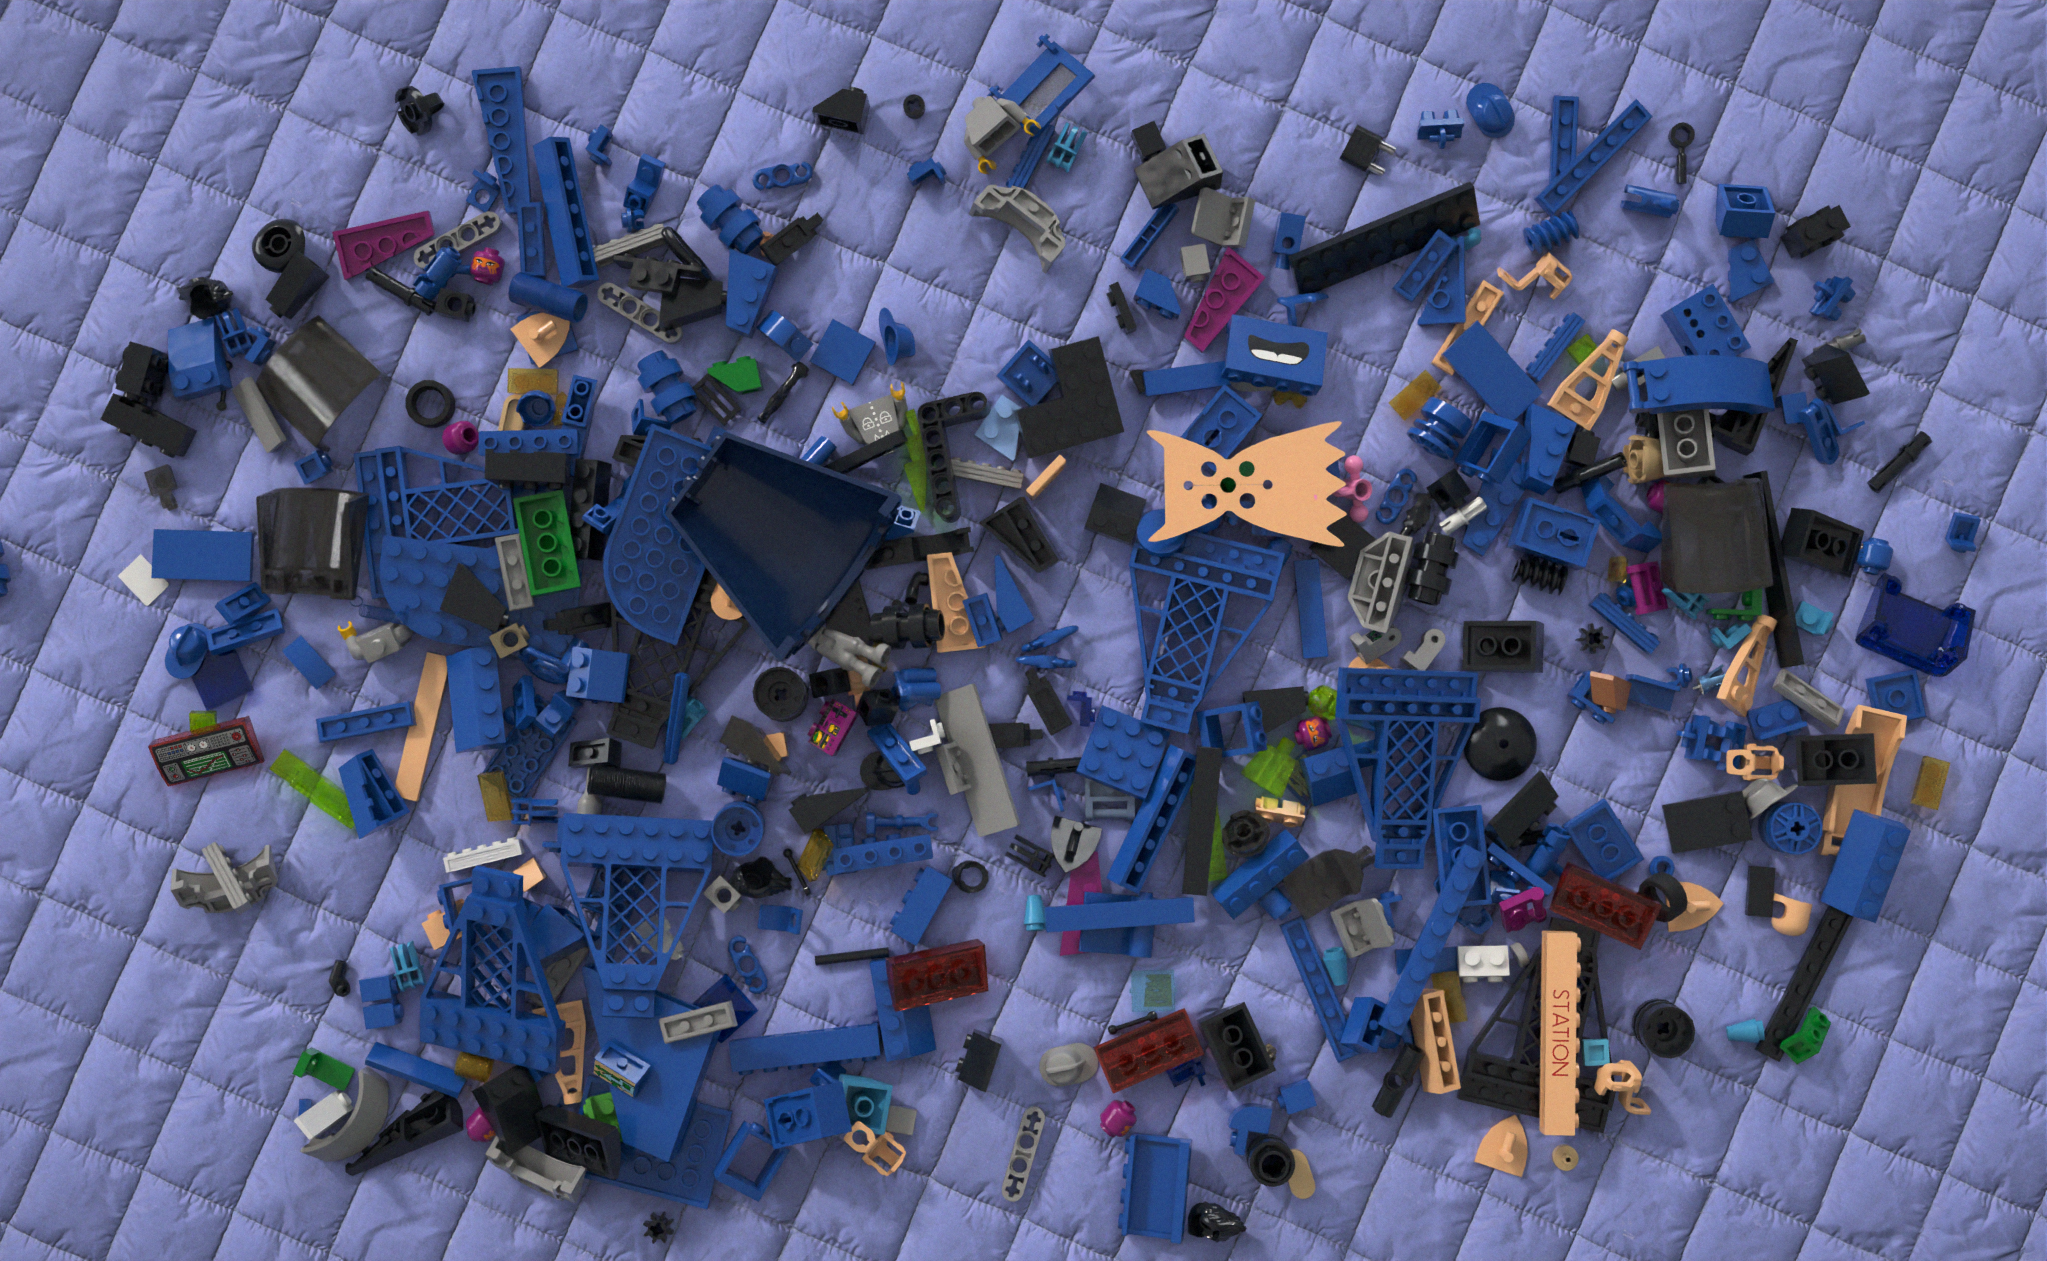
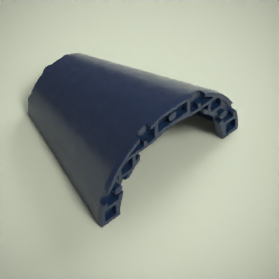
M724 432L722 436L719 434L711 443L712 449L708 455H703L697 462V473L693 477L687 476L681 485V492L677 497L673 496L666 505L668 510L665 512V515L775 658L784 662L790 658L791 654L795 655L826 623L824 620L829 617L830 612L838 608L870 564L868 560L874 555L873 553L876 549L879 550L899 513L897 508L902 504V497L887 489Z

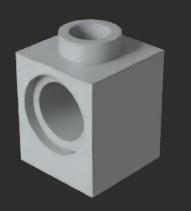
M1205 243L1181 247L1179 253L1184 280H1191V283L1205 281V277H1209L1210 274Z
M721 874L703 894L724 914L729 910L733 913L743 903L740 899L743 895L733 885L729 884V879L724 874ZM721 889H728L731 892L732 897L729 902H724L720 899L719 893Z

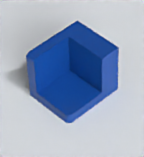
M1806 392L1776 397L1774 402L1775 408L1782 407L1785 425L1804 424L1799 420L1798 414L1804 408H1808Z

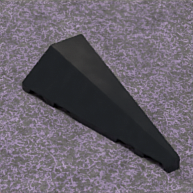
M1791 337L1768 362L1774 402L1798 340ZM1727 410L1712 427L1711 432L1724 447L1747 456L1754 451L1768 412L1749 414L1743 411Z

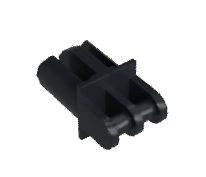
M1016 834L1014 839L1035 851L1031 853L1011 843L1010 848L1030 858V861L1027 862L1008 851L1005 856L1029 870L1046 877L1045 872L1048 867L1051 868L1052 865L1050 863L1055 858L1054 854ZM1039 851L1047 854L1044 860L1037 857ZM1035 860L1041 863L1038 870L1032 867Z

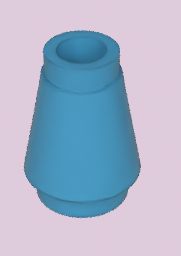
M1041 895L1027 896L1023 924L1026 925V931L1046 930L1045 912Z
M1343 947L1326 949L1322 959L1333 984L1339 986L1348 983L1347 953L1344 952Z
M1754 1018L1726 1026L1728 1041L1759 1043L1760 1040H1765L1762 1020L1756 1021Z

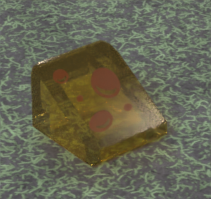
M1625 556L1611 557L1609 559L1607 577L1609 582H1627L1626 567H1628L1629 560Z

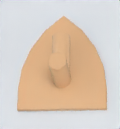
M542 312L520 321L511 328V331L537 366L541 368L558 354L564 345L570 329V321Z
M1679 882L1687 895V908L1681 915L1667 922L1668 932L1694 929L1706 923L1718 912L1724 903L1714 893L1702 886L1690 882ZM1665 895L1666 905L1670 907L1669 901Z
M1515 1114L1501 1120L1488 1131L1481 1141L1474 1162L1522 1177L1528 1154L1527 1139L1524 1129Z

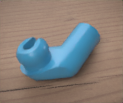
M1469 229L1468 236L1465 237V251L1480 244L1482 239L1480 237V229ZM1451 237L1455 241H1457L1458 239L1456 237Z

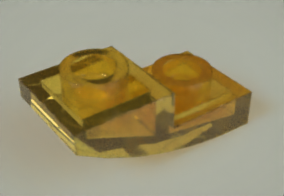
M1424 370L1388 403L1405 421L1442 387L1427 370Z
M1458 971L1431 974L1434 989L1444 991L1449 1024L1468 1021L1465 998L1461 995Z

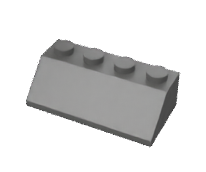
M1709 409L1657 414L1664 477L1690 479L1715 476L1716 467Z

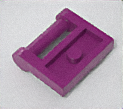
M1658 561L1626 567L1627 574H1630L1637 608H1635L1636 615L1668 609L1666 595L1661 592L1664 586Z
M1533 887L1499 903L1502 925L1506 933L1519 931L1526 924L1533 921L1541 923L1546 920L1547 912L1543 908L1545 896L1542 888ZM1533 902V908L1527 910V904Z

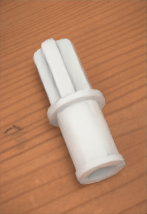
M1477 497L1463 508H1457V512L1439 524L1443 527L1442 529L1447 536H1449L1465 523L1467 525L1470 524L1469 521L1486 510L1487 505L1481 497Z

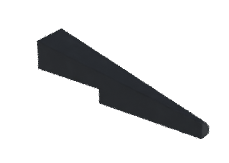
M433 1090L430 1094H423L420 1097L421 1102L411 1111L406 1110L379 1134L380 1139L372 1147L367 1146L362 1150L363 1155L353 1164L348 1162L345 1165V1172L354 1176L464 1130L463 1110L458 1100L436 1090Z

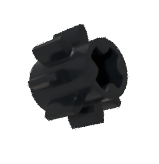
M1593 623L1588 624V630L1579 628L1581 636L1575 639V641L1582 644L1580 650L1584 651L1590 648V653L1595 654L1596 647L1601 650L1605 649L1602 643L1609 637L1603 635L1602 630L1604 627L1594 629ZM1588 635H1595L1593 638L1595 643H1589L1590 637Z
M665 1211L661 1216H657L653 1212L650 1215L652 1222L647 1220L643 1223L644 1226L648 1227L644 1236L653 1238V1244L657 1239H661L665 1243L667 1241L666 1233L672 1235L675 1231L670 1228V1224L674 1219L668 1220L665 1217ZM657 1223H661V1232L656 1231L657 1227L655 1225Z

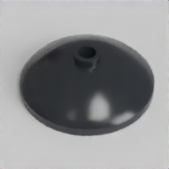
M1504 707L1489 708L1480 712L1479 723H1475L1463 753L1469 766L1480 776L1494 781L1511 780L1523 774L1532 764L1537 750L1536 734L1530 722L1519 712ZM1502 739L1507 742V746L1504 749L1499 746V742Z

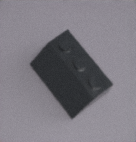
M1539 770L1488 822L1484 830L1485 835L1505 852L1510 848L1514 851L1524 841L1521 838L1524 833L1528 831L1531 834L1541 824L1538 819L1543 814L1548 817L1557 807L1555 802L1559 796L1543 772Z
M1245 1002L1217 1010L1196 1020L1225 1086L1229 1091L1232 1092L1276 1071Z

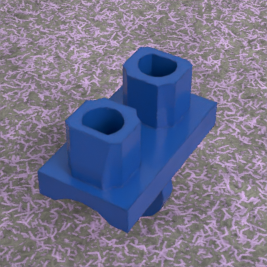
M1456 109L1445 111L1443 119H1435L1433 111H1422L1417 129V140L1429 139V142H1438L1439 149H1445L1447 141L1461 138L1462 128L1465 124L1464 118H1459Z
M1834 276L1832 279L1827 278L1824 283L1817 281L1813 286L1817 292L1814 297L1816 302L1809 312L1813 316H1821L1828 321H1837L1842 314V310L1836 306L1838 302L1848 303L1856 294L1850 286L1853 280L1849 277L1839 278Z
M1693 715L1691 723L1685 724L1684 731H1676V736L1683 737L1681 747L1686 748L1684 758L1702 761L1704 748L1715 751L1714 746L1707 745L1705 742L1707 735H1709L1707 734L1709 724L1720 725L1710 720L1708 716Z

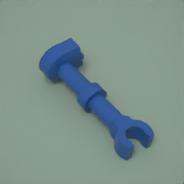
M866 812V835H876V827H896V829H903V827H925L929 831H936L938 827L930 826L928 820L931 817H938V814L928 813L925 817H903V814H896V817H876L874 812Z

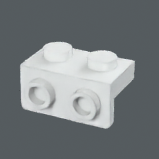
M936 719L930 720L933 735L909 741L912 751L917 750L918 754L934 751L933 746L941 744V738L945 737L942 723L937 724Z
M1508 946L1456 947L1458 966L1456 978H1463V983H1476L1478 978H1487L1488 982H1503V978L1510 976Z

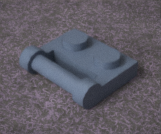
M1085 778V821H1093V819L1127 818V821H1134L1135 797ZM1093 801H1127V808L1093 809Z

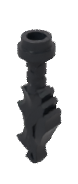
M799 361L791 366V376L771 396L765 409L758 416L757 419L761 423L765 424L768 418L778 410L798 380L808 376L807 373L810 369Z
M1429 492L1427 494L1416 493L1418 496L1417 503L1406 511L1407 518L1402 522L1403 529L1400 535L1409 537L1411 533L1414 534L1421 530V527H1425L1430 519V503L1433 499Z

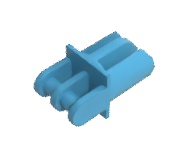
M1068 122L1065 123L1046 161L1048 164L1050 162L1055 164L1058 169L1059 167L1066 169V173H1069L1088 132L1083 130L1074 149H1071L1079 131V128L1074 126L1065 145H1063L1062 142L1070 128V123ZM1055 151L1061 153L1060 158L1054 156ZM1065 156L1071 158L1069 163L1063 160Z
M1675 573L1673 579L1678 583L1670 580L1667 583L1669 589L1663 588L1661 592L1677 604L1676 608H1679L1687 616L1696 620L1697 613L1699 611L1702 612L1704 604L1709 603L1711 600L1702 593V590L1696 589L1681 575Z
M414 941L408 942L407 946L404 943L400 944L398 949L395 946L389 948L396 970L394 976L397 978L400 991L405 992L406 988L410 987L415 989L416 985L419 984L425 986L427 981L423 970L424 965H420ZM417 969L419 977L414 978L413 970ZM403 973L407 974V981H404L402 976Z

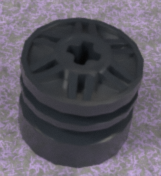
M780 666L767 669L760 674L753 687V698L756 706L772 720L779 722L792 721L801 716L807 708L809 700L808 688L803 679L789 668ZM780 690L782 692L788 691L786 693L787 699L785 701H783L782 699H779L777 701V699L779 698V695L777 693Z
M1655 998L1645 1001L1637 1008L1632 1018V1030L1636 1039L1659 1057L1671 1059L1681 1056L1689 1050L1694 1042L1695 1027L1693 1020L1685 1011L1666 999ZM1659 1022L1663 1025L1662 1029L1656 1026Z

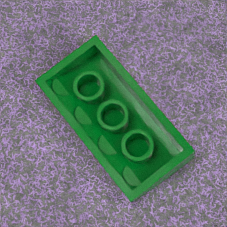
M563 490L514 498V507L531 596L536 598L581 587Z

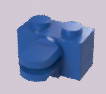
M1355 997L1340 1044L1358 1053H1376L1378 1046L1383 1049L1397 1047L1401 1036L1377 1024L1386 1006L1385 1003L1373 997Z

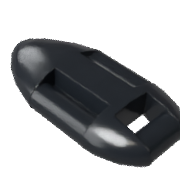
M664 227L661 231L662 238L676 257L684 265H689L691 262L702 265L703 269L710 275L709 280H712L711 272L703 260L698 257L672 227Z

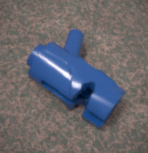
M1626 184L1623 192L1639 195L1642 197V201L1621 200L1620 208L1670 218L1672 214L1676 215L1680 201L1676 199V194Z
M441 247L430 263L424 267L426 274H419L413 282V286L416 287L415 290L418 294L433 300L439 294L440 288L447 286L449 278L454 277L456 274L471 275V265L461 264L462 261L459 258L461 255L453 247Z
M1548 823L1542 832L1545 837L1537 840V844L1525 862V867L1539 877L1547 876L1551 870L1556 876L1563 878L1566 870L1557 862L1571 836L1567 835L1568 831L1560 825Z

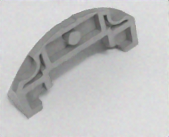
M996 184L988 185L973 202L969 212L970 216L997 219L1020 231L1035 248L1041 262L1042 271L1045 274L1066 246L1065 237H1063L1059 226L1060 221L1047 203L1028 190L1016 186L1007 188L997 187Z
M270 844L265 845L263 850L252 860L235 868L239 874L238 880L242 881L246 887L244 889L245 893L248 892L252 898V905L263 899L265 892L271 887H275L278 881ZM180 869L172 870L170 890L180 907L185 909L199 907L203 908L205 913H224L234 910L214 872L197 873Z
M369 1066L361 1069L358 1073L359 1093L357 1102L346 1124L336 1134L332 1133L327 1138L320 1139L317 1136L314 1137L307 1145L302 1147L300 1152L325 1162L351 1157L366 1148L374 1140L378 1132L381 1131L388 1115V1090H390L388 1081Z
M495 1137L485 1154L491 1164L504 1170L515 1180L544 1195L561 1201L565 1199L571 1203L577 1202L587 1168L562 1162L529 1145L508 1157L498 1137Z

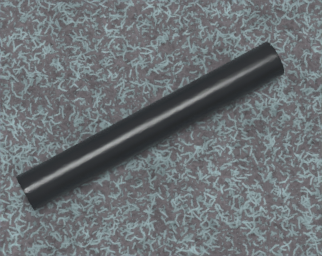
M889 947L815 956V964L818 966L890 957Z

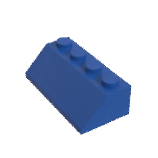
M494 646L476 647L446 656L456 753L506 748L496 649Z
M1854 809L1820 900L1853 917L1876 923L1911 830L1901 822Z
M920 952L871 960L869 963L886 1062L911 1058L937 1050L928 1000L896 1007L890 982L888 960L919 954Z

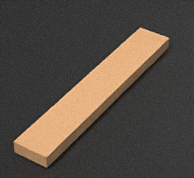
M430 652L426 654L414 704L416 726H411L408 729L395 787L401 797L412 801H419L448 680L446 656Z

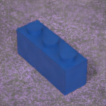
M927 865L925 870L920 867L914 878L917 885L913 891L908 889L901 901L905 904L901 913L896 911L889 923L893 926L891 929L892 933L917 946L953 881L951 877Z

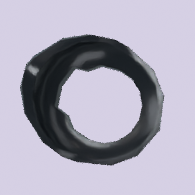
M963 861L952 870L954 883L960 890L966 893L979 892L988 883V871L985 866L977 861ZM970 867L978 868L982 872L981 883L976 886L966 885L961 880L963 869Z

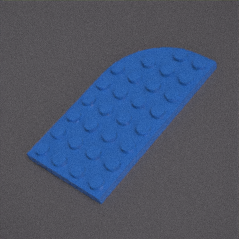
M651 424L605 547L603 575L605 586L613 605L628 623L647 635L677 645L704 573L705 565L665 515V512L668 510L666 505L673 496L677 497L681 492V485L686 477L689 475L693 477L697 473V462L703 455L707 456L712 447Z
M383 535L380 557L382 589L393 611H399L406 605L409 606L405 611L408 614L407 620L405 615V621L407 622L405 625L411 630L428 639L443 643L474 647L493 646L489 636L497 633L496 631L440 610L457 565L462 563L508 608L506 614L510 616L505 628L517 622L519 626L524 625L530 635V639L527 640L529 645L527 646L546 655L563 658L575 634L560 635L558 630H544L543 620L556 618L555 612L578 607L581 587L533 598L534 607L509 611L497 550ZM576 560L581 583L584 561ZM404 614L400 616L402 622L404 621ZM513 632L507 633L504 638L505 643L511 647L515 646L518 643V636Z

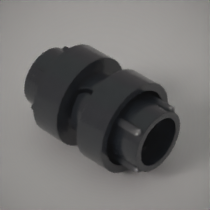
M1427 532L1424 535L1423 543H1416L1412 558L1419 561L1417 569L1408 570L1405 584L1410 586L1409 599L1437 606L1440 604L1442 595L1449 594L1452 580L1446 577L1448 569H1456L1459 553L1454 551L1456 546L1455 538L1436 532Z
M927 603L911 604L909 612H905L902 605L885 606L882 613H874L872 615L870 631L874 643L887 644L891 646V650L904 649L907 642H911L914 649L930 648L933 641H940L944 638L945 622L942 611L937 609L931 610Z
M1263 1134L1253 1139L1246 1151L1247 1165L1259 1183L1269 1187L1283 1185L1292 1177L1295 1170V1158L1282 1138L1273 1134ZM1268 1155H1278V1159L1274 1164L1270 1166L1262 1164Z

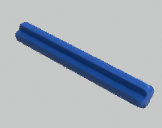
M679 672L675 675L663 762L670 765L675 764L678 760L690 675L684 672Z

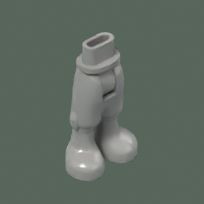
M824 626L807 643L812 646L813 650L818 651L824 657L840 665L843 670L859 673L862 676V683L870 689L879 681L883 670L860 661L856 656H863L875 664L885 667L891 654V646L881 643L876 648L866 645L859 637H852L827 629Z

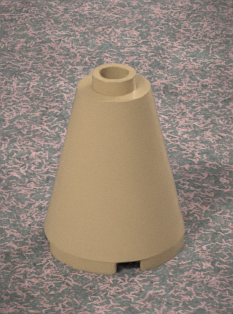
M1641 435L1630 436L1627 439L1631 440L1629 445H1624L1623 454L1627 460V467L1623 468V471L1628 473L1631 478L1627 479L1628 482L1631 484H1641L1664 478L1660 440Z

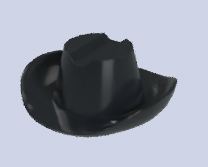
M277 219L267 223L256 234L252 242V252L256 261L262 267L274 273H282L297 251L303 255L305 251L304 231L296 221L290 219Z

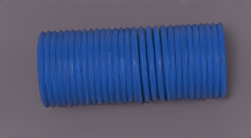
M522 272L517 273L512 278L509 286L508 295L511 302L570 322H580L587 311L588 297L586 293Z

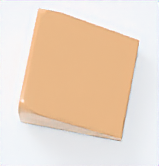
M785 732L761 736L764 760L789 756Z
M534 857L513 871L514 874L523 875L524 892H528L547 878Z

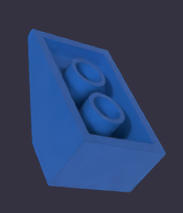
M215 317L168 330V371L174 398L189 401L233 388Z

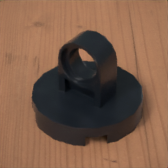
M413 86L400 88L395 95V103L399 102L401 111L397 113L402 124L411 134L416 132L417 136L426 134L431 130L432 115L440 111L445 104L438 93L434 92L423 96Z

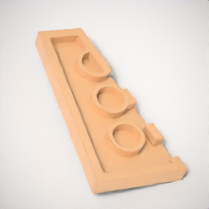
M952 552L927 555L932 609L941 610L945 622L944 638L936 641L937 653L978 649L963 604V600L968 599Z

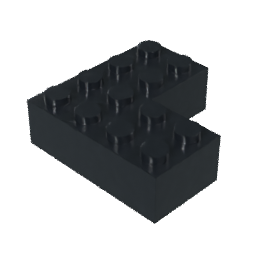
M1099 336L1048 349L1061 397L1014 410L1027 458H1034L1123 433L1124 428Z

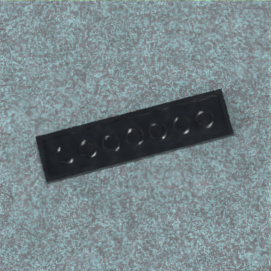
M1471 182L1465 183L1289 255L1288 258L1297 294L1318 292L1423 249L1438 229L1452 237L1470 228L1479 226L1480 220L1473 184Z

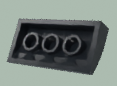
M550 1104L535 1114L546 1155L568 1164L585 1167L587 1171L612 1180L618 1178L621 1162V1144L618 1127Z

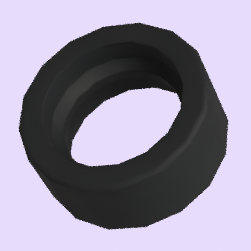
M423 380L416 383L408 391L405 408L408 415L416 423L427 428H438L445 425L452 418L455 412V399L452 392L445 385L434 380ZM435 390L443 396L445 407L439 416L425 418L418 412L416 401L424 391Z
M1663 872L1655 873L1644 880L1639 886L1638 895L1653 901L1649 915L1657 921L1670 922L1681 915L1687 908L1686 892L1678 880L1670 874ZM1656 888L1666 895L1670 907L1660 900L1656 893Z

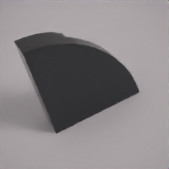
M1137 369L1130 371L1129 374L1138 393L1142 394L1145 392L1142 373L1146 372V370Z

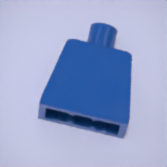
M1285 212L1278 214L1272 253H1277L1275 268L1290 270L1288 256L1300 250L1306 216ZM1284 238H1288L1291 241L1289 249L1283 246Z

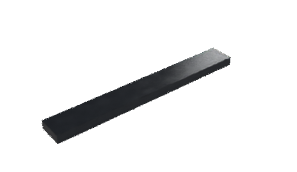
M1766 470L1743 475L1770 617L1777 621L1773 634L1780 668L1803 665L1804 659L1768 473Z
M1830 905L1828 906L1764 1030L1765 1040H1760L1755 1050L1780 1062L1784 1051L1780 1048L1781 1042L1794 1035L1854 918L1853 916Z

